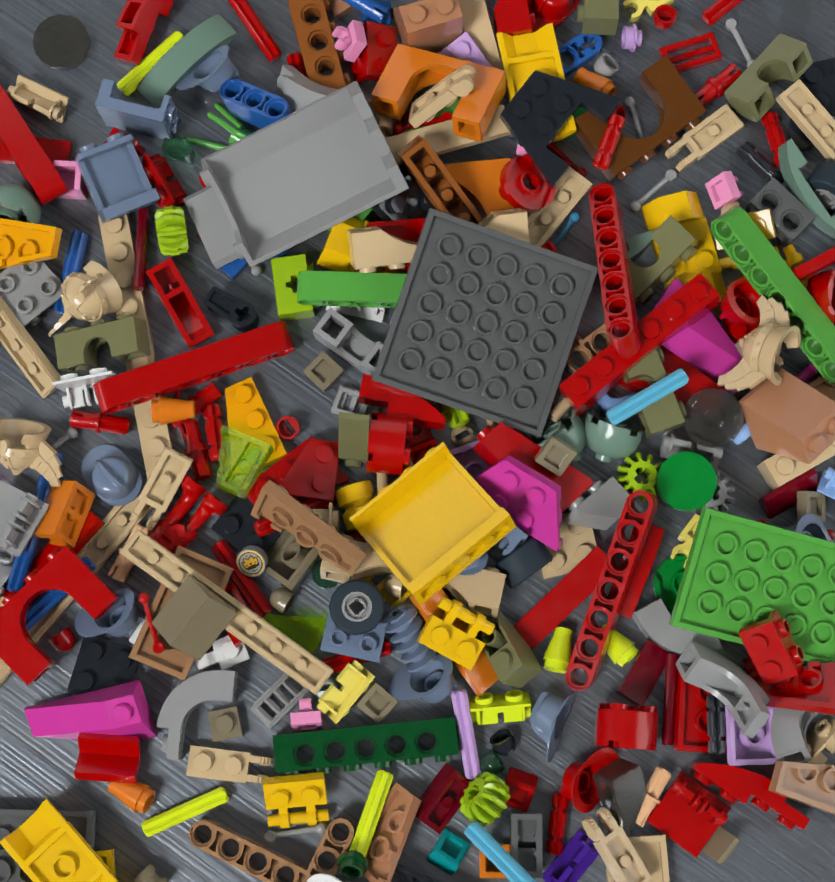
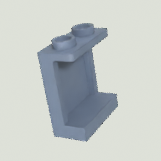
M103 78L95 106L106 126L171 142L173 133H178L181 117L178 116L177 107L174 105L170 95H164L159 109L123 100L115 81Z
M120 132L106 138L108 143L97 146L95 142L85 145L79 149L80 153L75 157L77 166L103 224L152 205L160 199L156 188L152 189L132 143L134 140L132 134L124 136Z

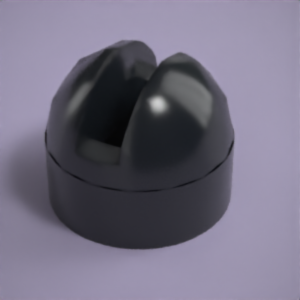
M500 730L490 738V744L497 754L508 756L509 751H515L516 740L511 730Z

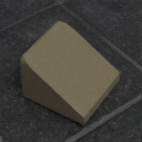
M718 826L702 851L713 861L721 865L740 842L734 835Z

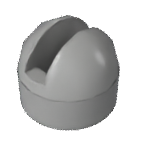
M603 53L594 63V72L606 78L613 76L619 70L617 61L608 53Z

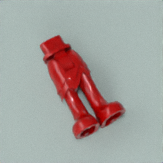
M185 474L180 483L183 490L180 499L172 510L162 520L158 521L157 525L148 535L173 554H175L178 545L186 548L194 542L193 540L199 535L196 532L213 515H222L229 508L187 474ZM203 497L200 506L185 525L179 524L194 504Z

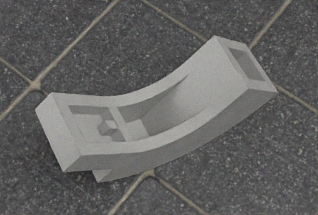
M282 65L280 76L277 79L276 92L287 101L291 111L295 112L339 89L317 84L305 77L294 66ZM365 96L370 108L372 109V101Z
M661 598L639 609L632 615L645 637L669 653L681 656L691 640L714 651L723 648L716 637L671 626L669 624L671 615Z
M691 640L675 663L683 681L704 689L718 698L731 711L743 735L754 738L771 715L766 707L770 699L763 689L732 661L716 651Z
M211 670L198 673L180 683L169 694L160 710L157 727L169 728L168 734H164L162 740V752H166V759H182L186 722L196 707L208 701L236 702L237 671Z
M775 708L771 721V740L778 761L804 763L812 760L806 741V731L809 723L818 713Z

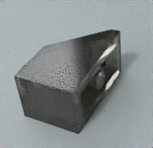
M619 758L595 772L593 777L601 807L607 808L617 824L622 826L626 835H629L632 832L647 791L644 783V773L640 765Z

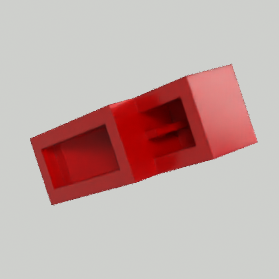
M171 257L145 271L189 348L215 335Z
M363 374L359 392L360 404L387 408L386 414L408 416V418H414L413 425L444 431L446 418L423 398L371 380V375Z
M654 524L651 525L620 615L632 618L662 540L664 528ZM635 525L633 526L630 536L628 538V540L632 542L635 541L639 535V531ZM622 553L617 566L620 570H625L629 561L627 556ZM611 582L606 594L612 599L618 595V587L613 582Z

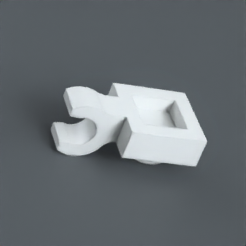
M229 635L215 640L212 644L214 651L204 654L201 660L195 658V663L200 671L217 663L220 664L222 670H226L250 660V656L243 642H241V646L236 648Z

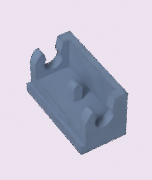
M517 526L497 542L500 549L506 546L500 560L513 552L518 545L524 544L528 538V535ZM495 545L492 546V547L487 551V553H489L490 551H492V550L495 548Z

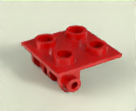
M681 771L647 821L697 858L718 826H723L729 817L727 814L731 807Z

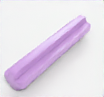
M458 689L451 692L464 772L467 779H475L477 774H481L468 694L466 689Z

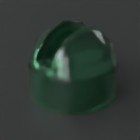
M494 749L486 752L480 760V768L483 773L487 771L497 775L506 769L503 761Z

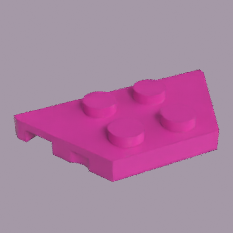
M510 455L474 478L500 508L503 507L510 514L514 524L519 529L556 552L563 544V538H560L559 524L562 522V510L559 506L561 486Z

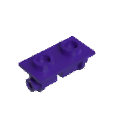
M579 829L563 848L562 854L558 855L543 873L542 879L545 882H577L599 855L593 844L594 841Z

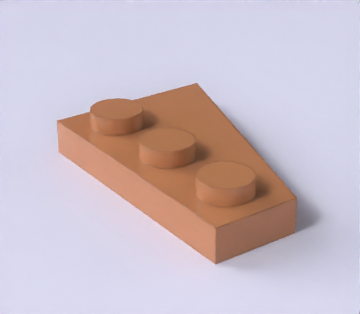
M397 782L387 795L366 856L369 866L363 876L370 882H391L421 803L419 798Z

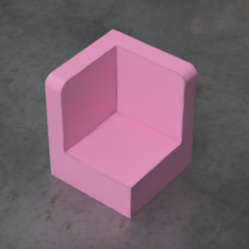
M54 160L53 166L68 190L67 193L59 196L58 199L87 200L88 188L76 161Z

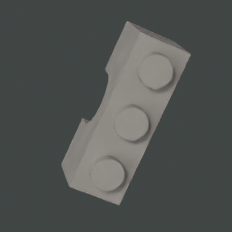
M330 307L312 330L314 338L363 373L372 376L383 344L379 341L375 343L365 337L354 327L351 321Z

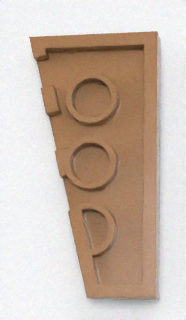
M271 480L262 487L250 515L258 520L262 516L272 521L271 527L276 531L282 533L284 530H287L295 535L296 543L305 548H317L321 558L349 575H354L367 556L356 543L348 541L337 532L333 525L318 518L307 505L300 504L291 497L284 487L276 485Z
M776 760L768 791L835 815V765Z

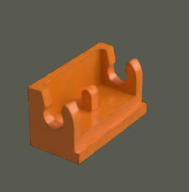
M60 480L61 486L51 487L45 501L50 507L33 535L40 538H49V543L53 545L74 548L96 494L77 481Z

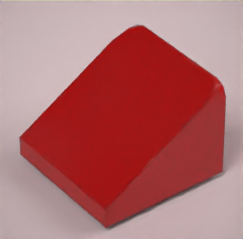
M510 767L505 779V784L510 787V799L506 802V805L527 812L536 790L538 776Z

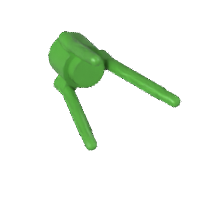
M215 103L214 107L231 121L236 128L215 114L207 113L210 119L232 133L229 138V143L231 144L255 132L232 116L219 103ZM190 136L186 137L187 142L220 150L226 147V145Z

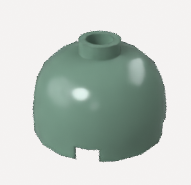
M20 183L0 184V218L39 224L41 205L37 197L32 193V190Z
M572 410L571 416L566 412L557 422L548 421L545 424L541 437L536 439L532 435L529 439L541 448L551 434L577 450V455L569 465L575 464L582 458L581 452L586 447L587 442L585 425L575 410Z
M594 410L587 412L584 421L586 444L589 449L596 452L595 458L611 463L613 458L623 459L630 456L637 449L644 433L643 427L639 425L637 431L631 428L633 422L627 419L617 425H612L607 418L606 412H601L600 417L593 416Z

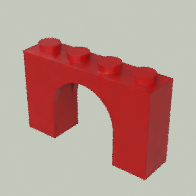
M64 546L62 549L60 547L54 549L46 558L48 563L40 571L38 568L34 569L24 579L26 585L18 592L13 590L2 601L4 606L0 609V658L27 686L34 685L55 664L32 640L27 631L26 615L29 606L35 598L51 590L64 591L73 597L96 620H99L121 599L67 546Z

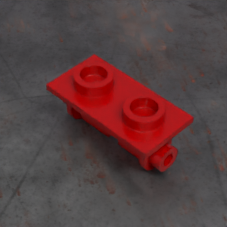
M148 153L145 154L141 164L152 189L156 188L160 197L156 202L157 205L162 208L175 204L177 207L184 206L183 198L187 197L179 181L176 179L167 182L166 180L172 178L174 173L165 157H161L159 153L149 157Z

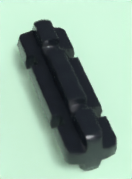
M746 141L738 148L737 155L743 161L747 160V165L762 179L766 178L768 180L766 183L774 177L779 183L783 184L782 173L779 170L775 171V166L759 151L756 153L754 151L756 148L750 142Z
M709 694L706 697V707H709V712H707V734L711 740L708 741V752L710 754H725L726 741H723V737L726 736L725 712H722V707H725V705L714 695Z

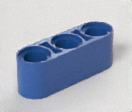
M229 79L219 88V94L229 113L259 128H264L292 113L284 98L239 79Z

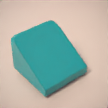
M444 828L426 860L452 876L458 869L471 844Z

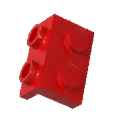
M371 21L363 24L367 45L356 61L352 62L353 82L356 80L358 84L365 80L378 82L397 46V28Z
M777 610L772 611L768 619L740 628L738 634L765 686L799 675L804 662L803 651L798 644H794L790 636V626L785 618H781Z

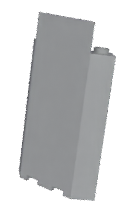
M356 80L201 159L203 171L199 173L206 187L183 199L215 269L238 258L240 260L245 258L251 268L409 189Z

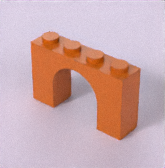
M397 44L371 93L374 114L401 121L410 101L419 90L426 86L437 84L451 72L453 73L458 68H461V66H464V64L473 66L477 72L474 79V90L469 92L466 97H461L452 115L453 130L456 136L481 142L506 92L505 71L496 67L445 56L441 53L418 49L414 46Z

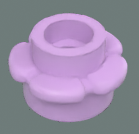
M636 24L624 26L621 34L622 49H629L631 52H634L636 47H640L642 43V30H637Z

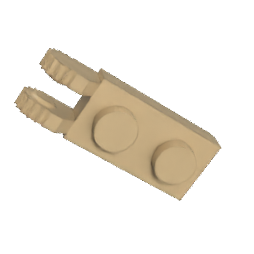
M464 64V66H461V68H458L453 73L451 72L416 99L411 105L409 123L414 128L419 127L424 122L428 123L445 106L450 107L458 96L466 97L469 92L474 90L476 69L471 65Z
M725 104L704 119L699 125L685 133L681 140L665 152V155L670 159L676 156L685 146L690 150L691 154L682 159L676 166L680 173L691 166L696 160H701L734 136L745 125L730 106Z
M166 445L138 497L139 501L129 520L135 523L140 518L145 504L156 508L146 523V529L152 531L162 512L165 513L193 459Z
M190 745L186 776L238 783H263V778L269 776L249 774L250 762L269 766L273 765L274 758L251 755V752Z
M601 807L596 811L600 824L608 831L605 835L593 818L588 816L582 820L586 834L594 841L595 848L616 882L653 881L622 826L617 824L607 808Z

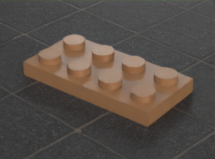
M178 545L174 555L225 591L234 571L233 568ZM163 584L160 585L150 607L153 619L156 618L174 594ZM146 617L129 658L185 681L195 658L170 646L158 630L159 640L164 644L165 649L161 654L154 653L152 650L154 642Z

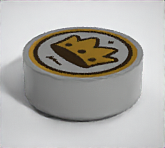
M250 545L241 550L237 556L236 564L242 574L256 577L265 570L268 564V557L263 549Z

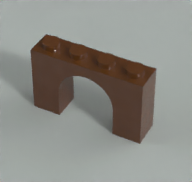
M666 55L645 69L637 79L658 109V129L653 135L642 139L630 138L621 133L614 154L610 157V165L606 171H602L609 182L617 177L620 181L634 171L632 166L641 161L644 165L657 155L655 150L663 145L665 148H668L679 139L677 134L684 129L688 132L702 122L700 118L706 112V109ZM586 111L574 119L576 125V132L574 134L594 160L604 131L608 128L607 123L609 119L604 124Z

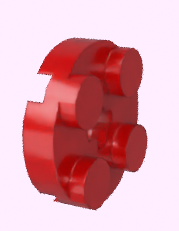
M524 154L523 156L511 159L504 165L500 174L498 191L501 198L507 200L515 209L521 208L527 211V214H534L552 202L556 193V186L554 189L549 187L546 178L538 167L534 166L530 156ZM526 178L530 179L529 184L533 187V189H528L524 185L523 180H525Z

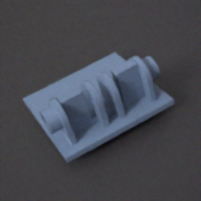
M384 602L383 614L391 609V603ZM329 610L320 650L379 663L387 623L382 624L379 622L376 628L367 634L350 635L335 626Z

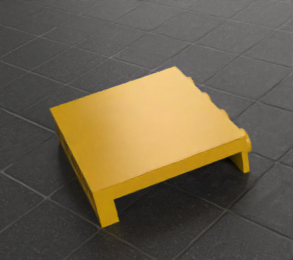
M444 442L437 447L431 448L424 458L414 466L406 468L397 480L383 487L376 497L367 504L358 507L354 515L349 518L356 530L420 606L516 528L510 514L503 507L500 508L453 457Z

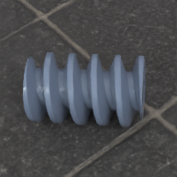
M403 604L386 611L380 622L382 624L389 623L385 627V632L388 634L394 633L390 641L394 644L399 643L396 647L397 653H404L401 657L402 662L409 663L406 667L407 671L415 673L429 666L436 659L438 653L416 641L425 625L422 624V617L417 614L418 611L415 605Z

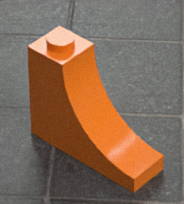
M511 158L444 164L467 198L479 210L483 219L493 211L515 209L507 200L501 198L498 191L501 170Z

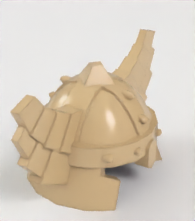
M91 260L83 268L86 274L72 272L65 278L61 285L62 293L60 294L64 306V314L48 333L50 338L75 318L93 322L102 320L104 315L114 314L121 309L123 303L122 291L110 271L101 264Z
M762 295L756 303L760 310L759 326L739 339L744 357L732 370L719 376L718 386H725L726 390L737 389L739 392L747 388L753 389L766 378L776 386L782 383L780 375L774 372V365L781 366L784 364L782 357H779L782 343H786L787 349L798 348L801 345V333L798 326H790L788 310L785 311L782 303H777L773 297L766 299Z
M0 418V463L6 469H10L13 475H19L23 470L30 467L43 475L51 487L61 486L59 478L63 477L60 469L62 464L56 455L58 452L46 442L51 432V427L45 423L29 419Z

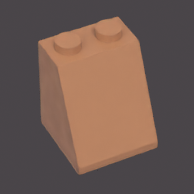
M415 0L391 8L403 45L414 46L418 49L435 53L442 51L462 35L463 15L458 0Z
M777 367L774 372L780 375L782 383L776 386L766 378L739 401L741 410L756 449L810 464L835 441V401L784 369Z

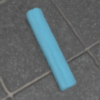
M683 369L674 371L609 409L606 413L607 418L612 425L619 424L686 385L689 381L687 374Z
M472 822L464 831L465 836L510 882H536L478 822Z

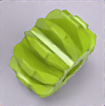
M173 206L157 209L155 223L160 252L164 256H177L187 253L189 242L184 210L181 207Z
M637 452L635 454V462L628 456L624 459L626 466H618L617 471L625 476H619L616 480L619 484L625 483L623 488L626 491L629 490L631 493L638 490L649 491L657 498L658 494L655 490L657 489L656 475L662 463L659 461L652 465L653 455L649 454L645 461H643L642 454ZM637 471H639V475L642 472L646 474L645 484H643V481L640 483L635 481ZM639 496L641 503L647 501L645 496Z
M487 771L483 774H477L474 781H469V786L463 790L464 796L460 799V811L471 822L476 821L482 827L487 824L492 825L497 817H501V812L507 808L506 802L510 799V787L495 774Z

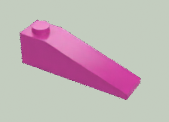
M674 278L651 311L685 284ZM711 311L698 322L662 344V346L717 382L720 375L732 370L742 360V356L735 347L734 342Z
M140 680L28 706L24 709L33 737L78 740V735L81 732L136 736L141 741L157 737L158 735Z

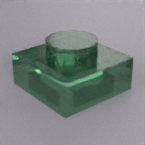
M174 137L173 140L164 138L161 149L166 158L193 165L196 153L188 140Z

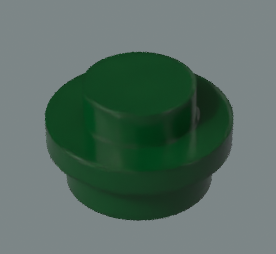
M351 850L340 854L338 857L339 872L344 877L359 879L368 870V860L358 851Z

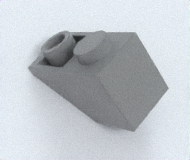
M613 476L604 484L599 480L587 491L590 495L588 498L584 499L580 496L568 507L572 512L564 521L568 525L607 530L620 518L629 493Z

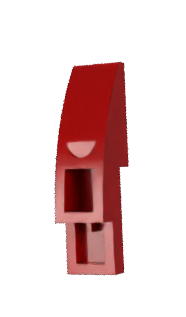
M127 0L115 25L123 30L114 58L121 62L139 65L145 54V48L150 35L155 28L158 15L167 17L174 0Z
M692 762L689 766L690 769L695 771L693 777L707 787L711 783L721 790L718 795L733 805L736 801L745 804L749 797L752 796L751 803L765 813L768 809L779 815L776 821L791 831L794 827L804 830L810 821L806 816L784 802L787 797L768 791L771 779L735 766L710 762Z

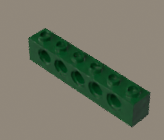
M455 717L272 735L276 773L283 772V776L302 774L301 770L313 769L314 773L324 772V774L332 773V767L344 766V772L362 770V764L374 763V769L393 767L392 761L404 760L405 765L423 764L422 758L434 757L435 762L453 761V755L459 754ZM428 732L434 735L436 743L431 750H423L419 747L418 738L422 733ZM395 735L401 736L405 740V749L397 754L391 752L388 748L389 739ZM362 739H370L375 744V751L371 756L366 757L359 753L358 744ZM332 742H339L344 746L345 753L341 759L335 760L329 756L328 747ZM302 745H309L314 750V758L308 763L302 762L298 757V750Z

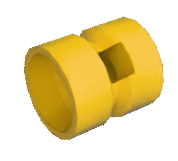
M371 480L353 483L335 491L339 507L345 509L342 517L347 532L357 531L349 520L354 515L356 509L376 497Z

